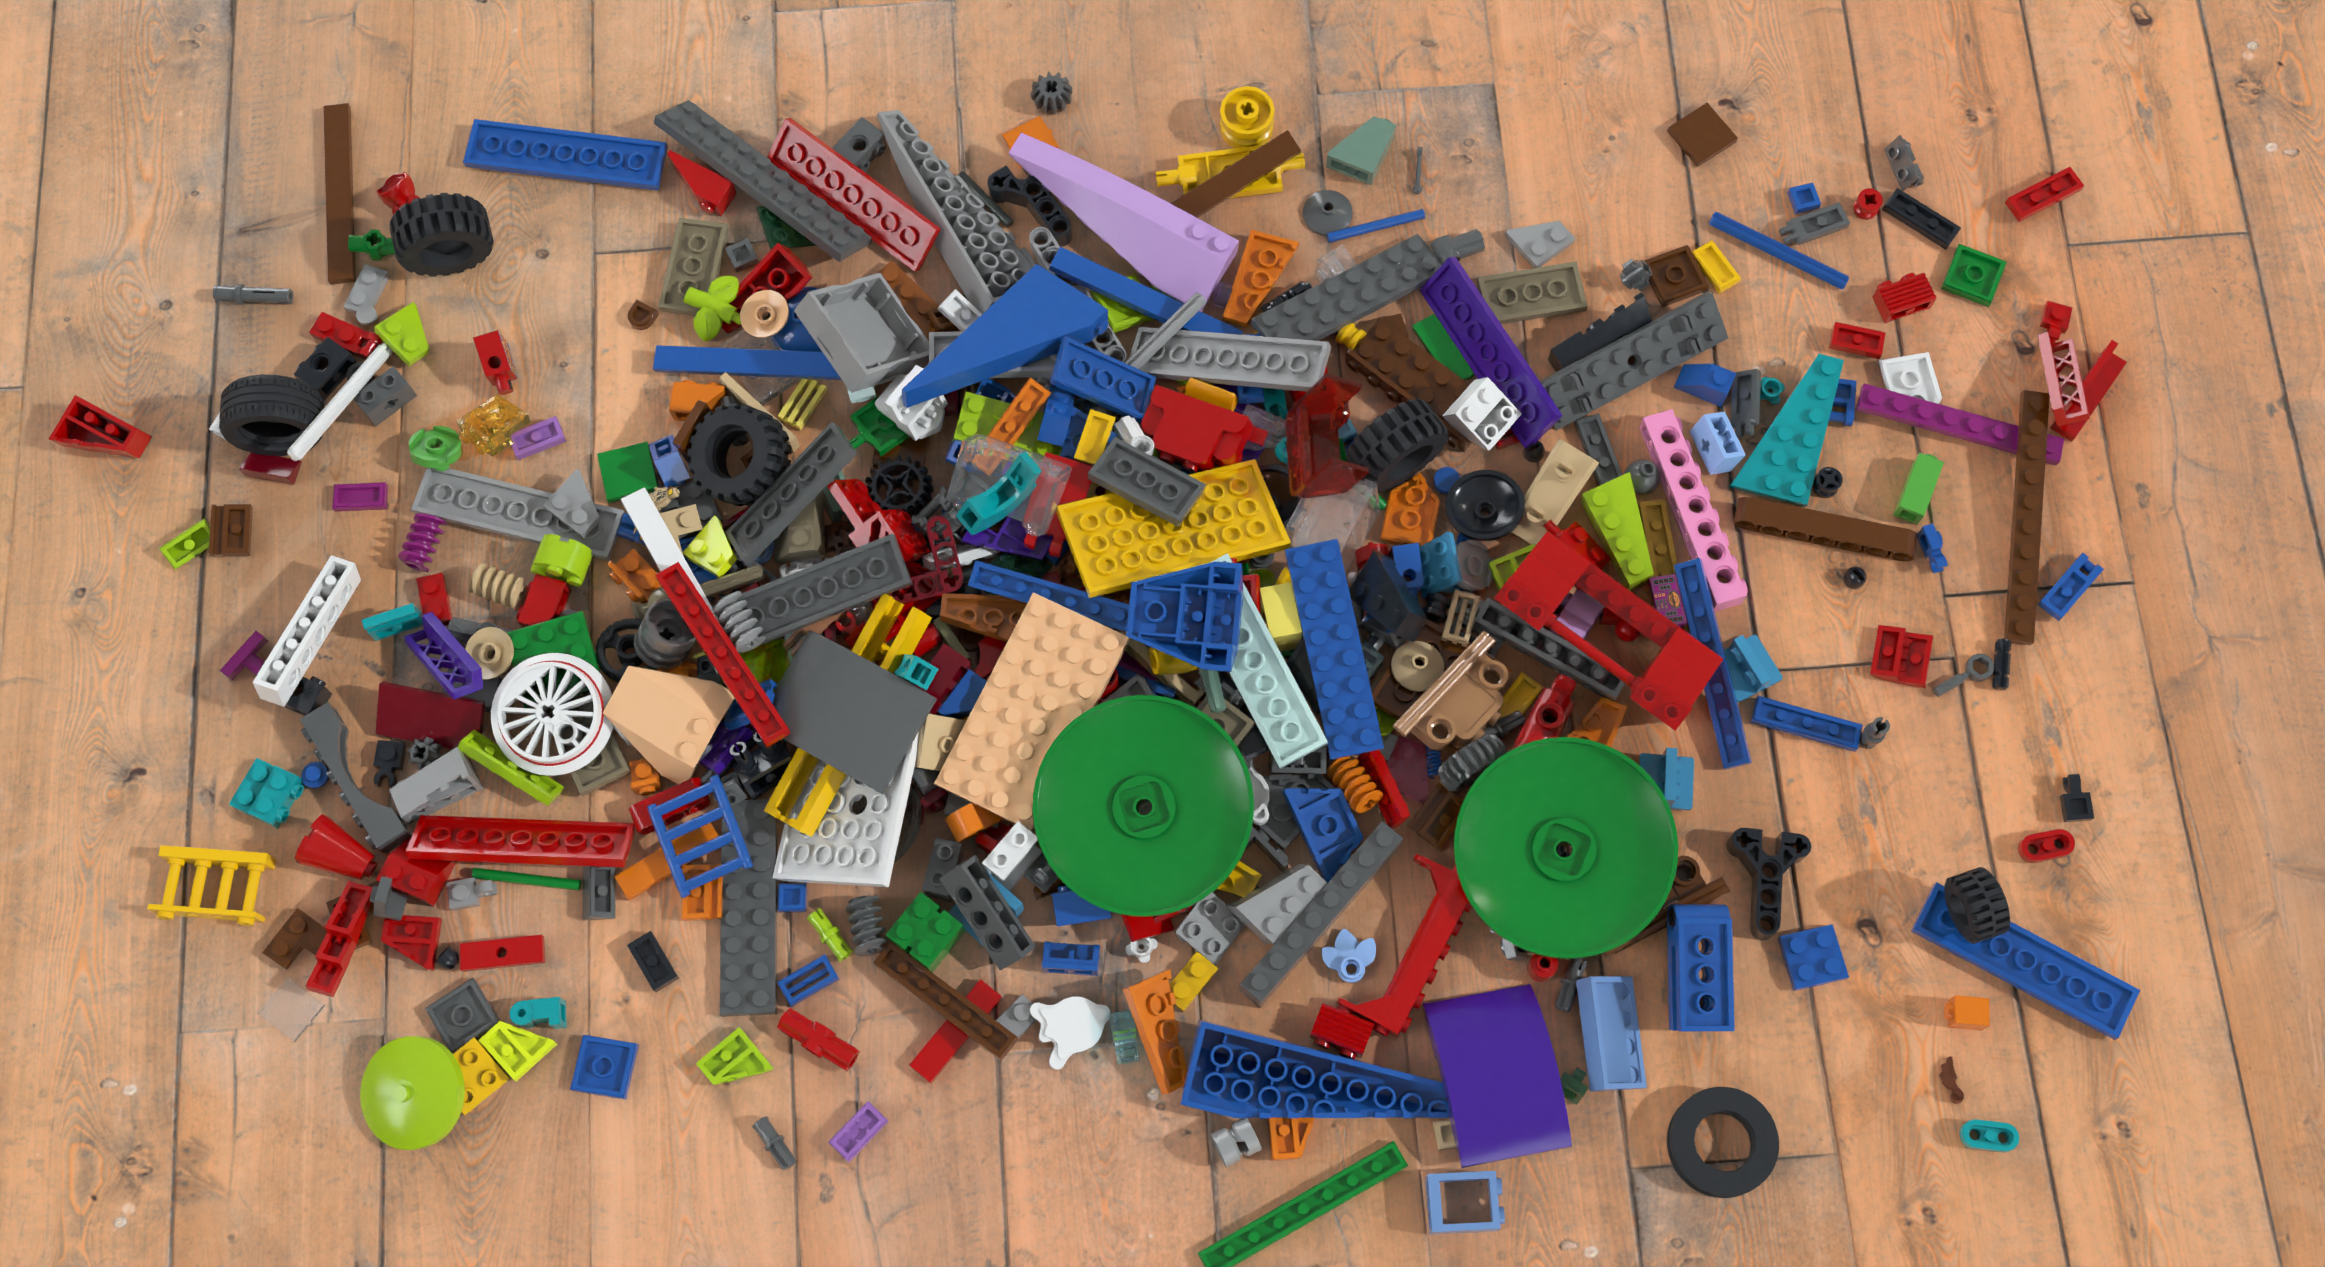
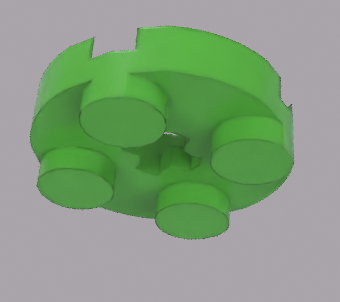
M433 426V430L427 432L421 429L414 433L409 440L411 461L422 467L434 468L437 471L447 470L450 464L456 462L463 452L459 434L455 430L444 426Z

